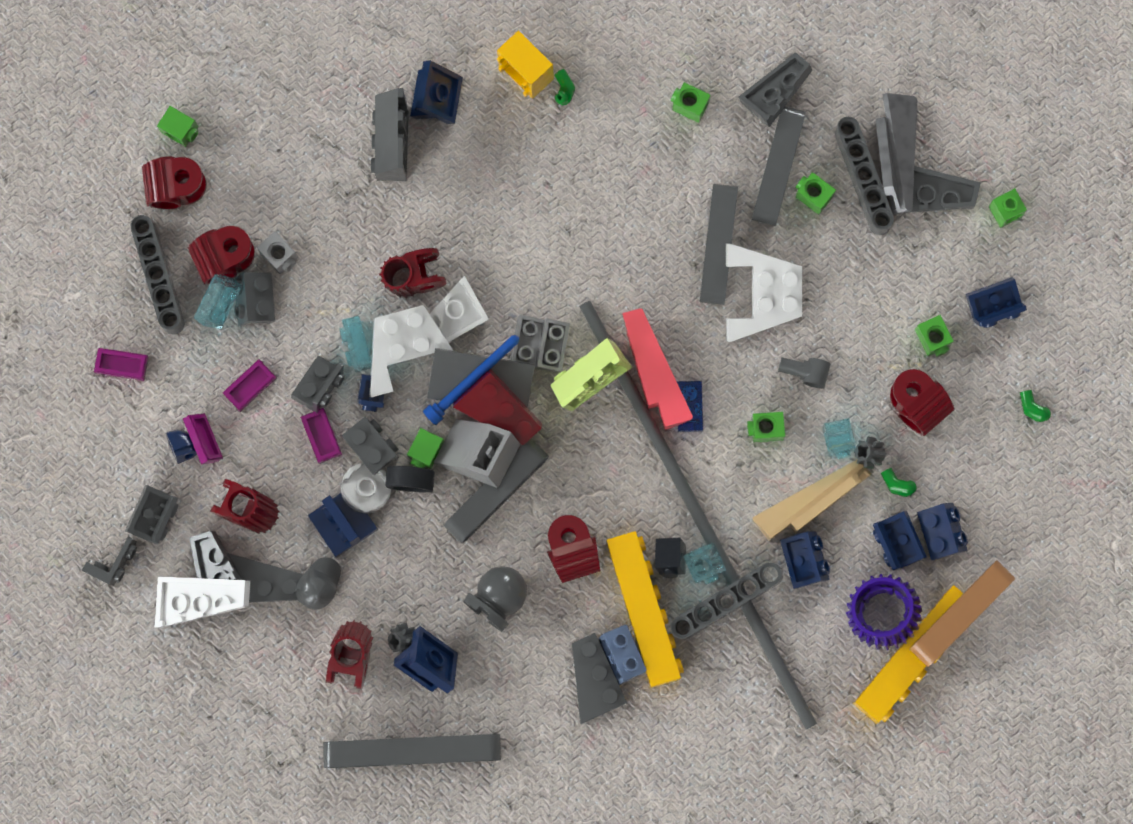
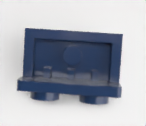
M1013 277L965 294L973 322L983 328L995 326L997 321L1005 318H1017L1021 315V312L1027 310L1026 305L1021 301L1017 284Z
M943 503L917 512L931 561L968 551L966 546L968 539L959 523L960 513L953 503Z
M907 511L873 524L875 529L873 530V535L876 541L882 545L885 552L883 553L884 561L893 571L927 558Z

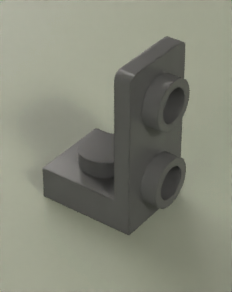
M130 537L126 539L109 573L107 572L109 567L98 561H95L94 565L86 562L82 571L114 587L115 583H119L125 574V569L123 568L127 560H132L137 551L135 546L137 541Z

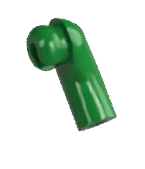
M561 69L554 75L560 84L558 94H555V101L563 106L572 101L575 85L566 70Z
M1032 390L1020 392L1023 412L1027 417L1036 422H1044L1050 419L1051 411L1049 408L1034 402Z
M892 468L881 472L892 494L909 497L916 492L917 486L915 482L897 479Z

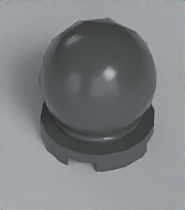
M506 566L494 567L482 575L477 584V594L472 595L468 593L463 601L476 614L479 615L481 611L485 613L489 620L488 623L502 632L509 625L505 620V616L515 614L523 607L527 597V584L517 570Z

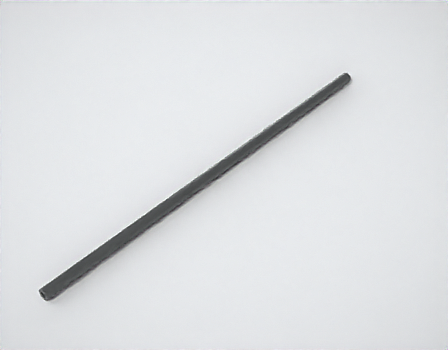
M591 301L580 305L579 307L599 344L606 338L611 340ZM628 371L618 377L620 384L728 585L739 580L735 569ZM743 586V592H744L746 595H748L747 592H746V590H745V588H744V586ZM752 601L740 608L805 729L816 725L817 722Z

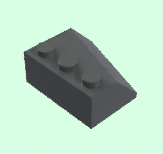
M403 88L375 95V110L372 113V123L375 125V134H372V149H375V158H371V173H375L377 181H407L409 108Z

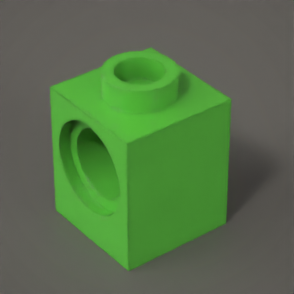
M684 82L681 89L676 88L670 101L674 102L672 111L699 123L710 102L711 95ZM690 97L696 103L692 106H687L683 103V100Z
M172 106L168 107L157 125L162 134L184 147L189 142L192 143L195 140L199 131V126L194 119Z
M813 172L808 178L803 176L795 187L798 189L796 198L818 215L831 201L836 192V189ZM812 187L817 188L820 191V195L812 197L808 194L807 190Z
M1015 188L993 199L989 205V209L1000 228L1022 218L1027 211Z
M941 315L931 318L915 328V332L927 356L935 354L938 357L950 351L949 347L954 341ZM933 332L938 333L941 336V342L933 343L929 339V334Z
M783 412L752 414V421H747L748 436H753V443L783 441L785 438ZM761 422H769L773 430L770 433H763L759 429V424Z
M420 428L407 453L408 458L411 459L410 464L419 468L427 467L432 469L433 462L444 443V439Z

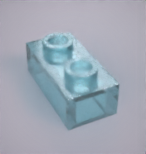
M214 274L194 319L205 327L222 329L242 285L232 277Z
M355 316L343 319V327L339 328L342 342L348 343L349 351L345 352L348 366H353L355 372L371 369V358L360 317Z

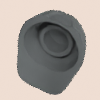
M327 557L316 560L297 583L295 589L297 600L312 610H319L327 606L336 594V588L340 579L341 567L338 562Z

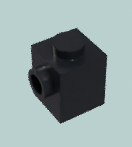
M681 537L656 539L655 569L665 578H676L678 575L686 574V544Z

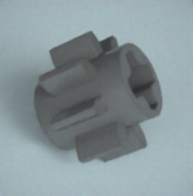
M867 437L866 441L859 440V444L854 451L858 459L857 464H863L864 468L874 469V464L882 465V461L887 454L883 447L884 442L877 441L874 437Z
M403 623L391 629V633L388 636V644L393 652L400 651L401 654L410 647L415 628H408L407 623Z

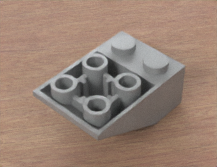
M456 419L433 463L498 488L520 443L507 430L491 424Z

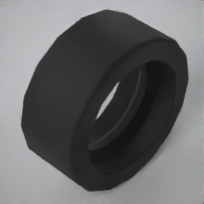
M389 466L387 467L385 486L399 491L433 492L435 472L419 467Z

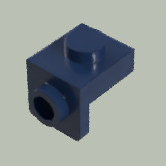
M361 374L357 404L363 405L362 410L377 412L378 407L384 408V394L370 397L371 375Z

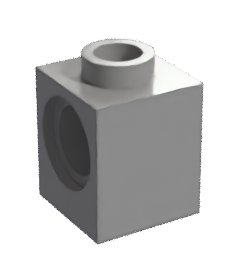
M276 231L257 247L260 254L279 274L283 271H289L296 264L297 254ZM279 249L285 251L283 258H273L275 251Z

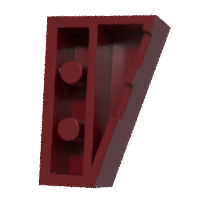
M491 369L453 403V408L475 420L511 432L522 445L542 429L540 420Z

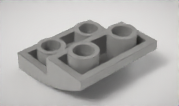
M519 315L514 335H517L520 341L512 349L510 360L535 364L534 369L561 372L570 323L548 318L543 320Z

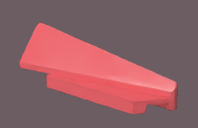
M640 308L622 313L627 329L628 341L648 409L659 408L664 430H669L690 421L693 418L692 413L643 309Z

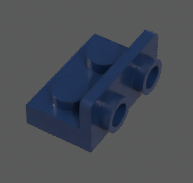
M807 531L780 540L793 589L830 580L828 575L830 574V567L822 553L823 542L816 531Z

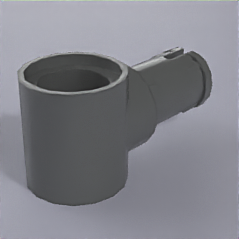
M781 357L778 372L799 376L800 380H803V384L824 389L831 364L817 358H809L808 361L800 362Z

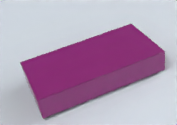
M98 348L94 373L144 381L149 356Z
M258 359L223 394L241 412L277 377Z
M324 408L319 409L317 413L313 411L300 417L319 464L342 455Z
M205 413L188 415L183 418L201 465L216 463L222 460L223 456Z

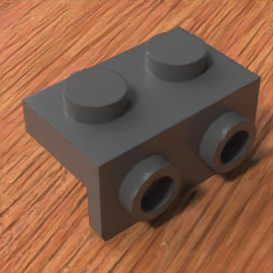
M243 272L236 276L232 289L233 293L236 294L234 314L238 320V326H244L248 323L275 322L272 273Z
M364 417L341 436L370 472L375 475L391 461H396L399 458L395 453L399 449L390 438L385 441L380 434L383 429L375 419L369 421Z
M145 485L125 531L154 544L163 541L168 532L166 525L169 518H173L177 512L178 498Z

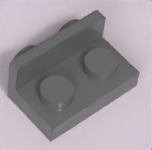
M318 355L291 394V398L317 413L321 406L325 408L332 397L330 393L334 387L339 388L345 378L343 374L344 365L339 363L336 366Z

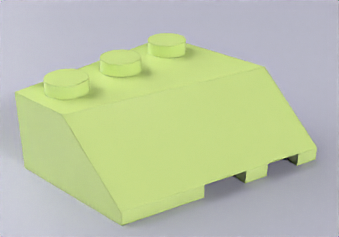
M606 338L591 352L578 359L568 371H562L555 376V382L550 386L561 406L573 411L631 369L632 366L616 343Z

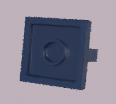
M431 60L423 61L422 69L418 70L410 117L416 120L436 118L446 124H455L463 77Z
M341 493L334 498L329 495L322 500L324 505L307 515L336 558L378 530L369 515L350 508L342 498Z
M419 626L413 631L411 646L394 658L393 666L429 691L433 692L440 688L448 694L455 686L458 652Z

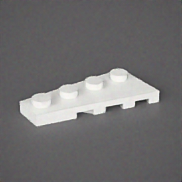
M158 577L155 628H163L249 607L250 581Z

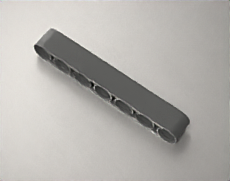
M500 734L323 742L324 768L501 760Z

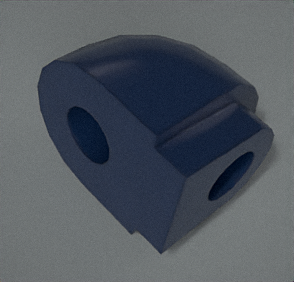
M178 429L165 433L177 464L197 455L187 431Z

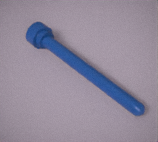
M512 335L439 403L429 404L423 410L425 416L434 425H438L444 419L445 410L519 343V337Z

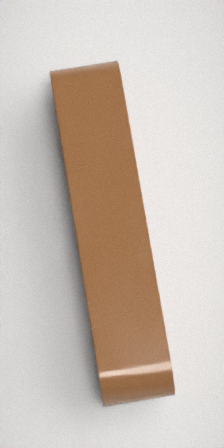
M996 560L911 646L910 650L927 667L932 665L1016 578Z

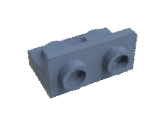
M627 625L606 632L598 638L619 685L646 672V667Z

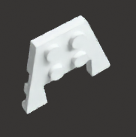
M726 243L727 267L752 266V318H726L727 342H732L802 317V266Z
M424 305L374 318L370 397L393 392L387 369L388 365L432 354L435 352V348L453 351Z

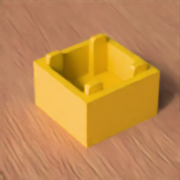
M519 30L497 50L498 70L500 72L505 71L524 90L523 95L525 97L529 95L532 99L535 98L554 80L553 64Z

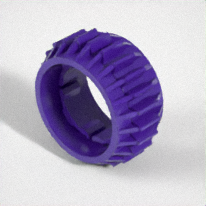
M880 574L879 578L870 576V580L867 582L863 580V585L855 587L856 593L850 594L852 601L847 603L849 611L846 612V615L850 619L848 624L853 628V634L855 636L859 635L860 642L866 641L868 647L875 645L877 650L882 646L889 650L890 646L898 648V644L902 642L907 644L906 639L908 637L913 638V631L919 630L917 622L922 621L919 613L923 612L921 605H919L921 601L919 596H916L915 589H910L909 582L902 583L901 577L893 579L891 574L888 577H883ZM895 592L896 597L901 599L905 605L904 620L900 621L899 625L892 630L881 631L877 629L874 631L872 626L867 625L864 620L863 613L866 610L864 603H869L870 599L877 594L888 593L893 595Z

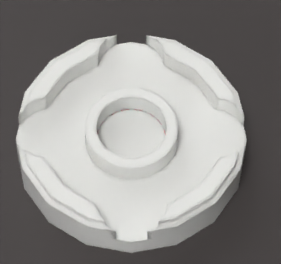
M364 463L356 464L349 468L342 479L340 487L342 498L346 504L353 510L361 513H372L383 508L391 494V489L385 486V470L381 469L377 474L373 475Z

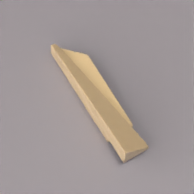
M857 460L757 514L753 517V522L769 541L789 526L796 534L868 478L871 473L867 468H864L863 464H857Z

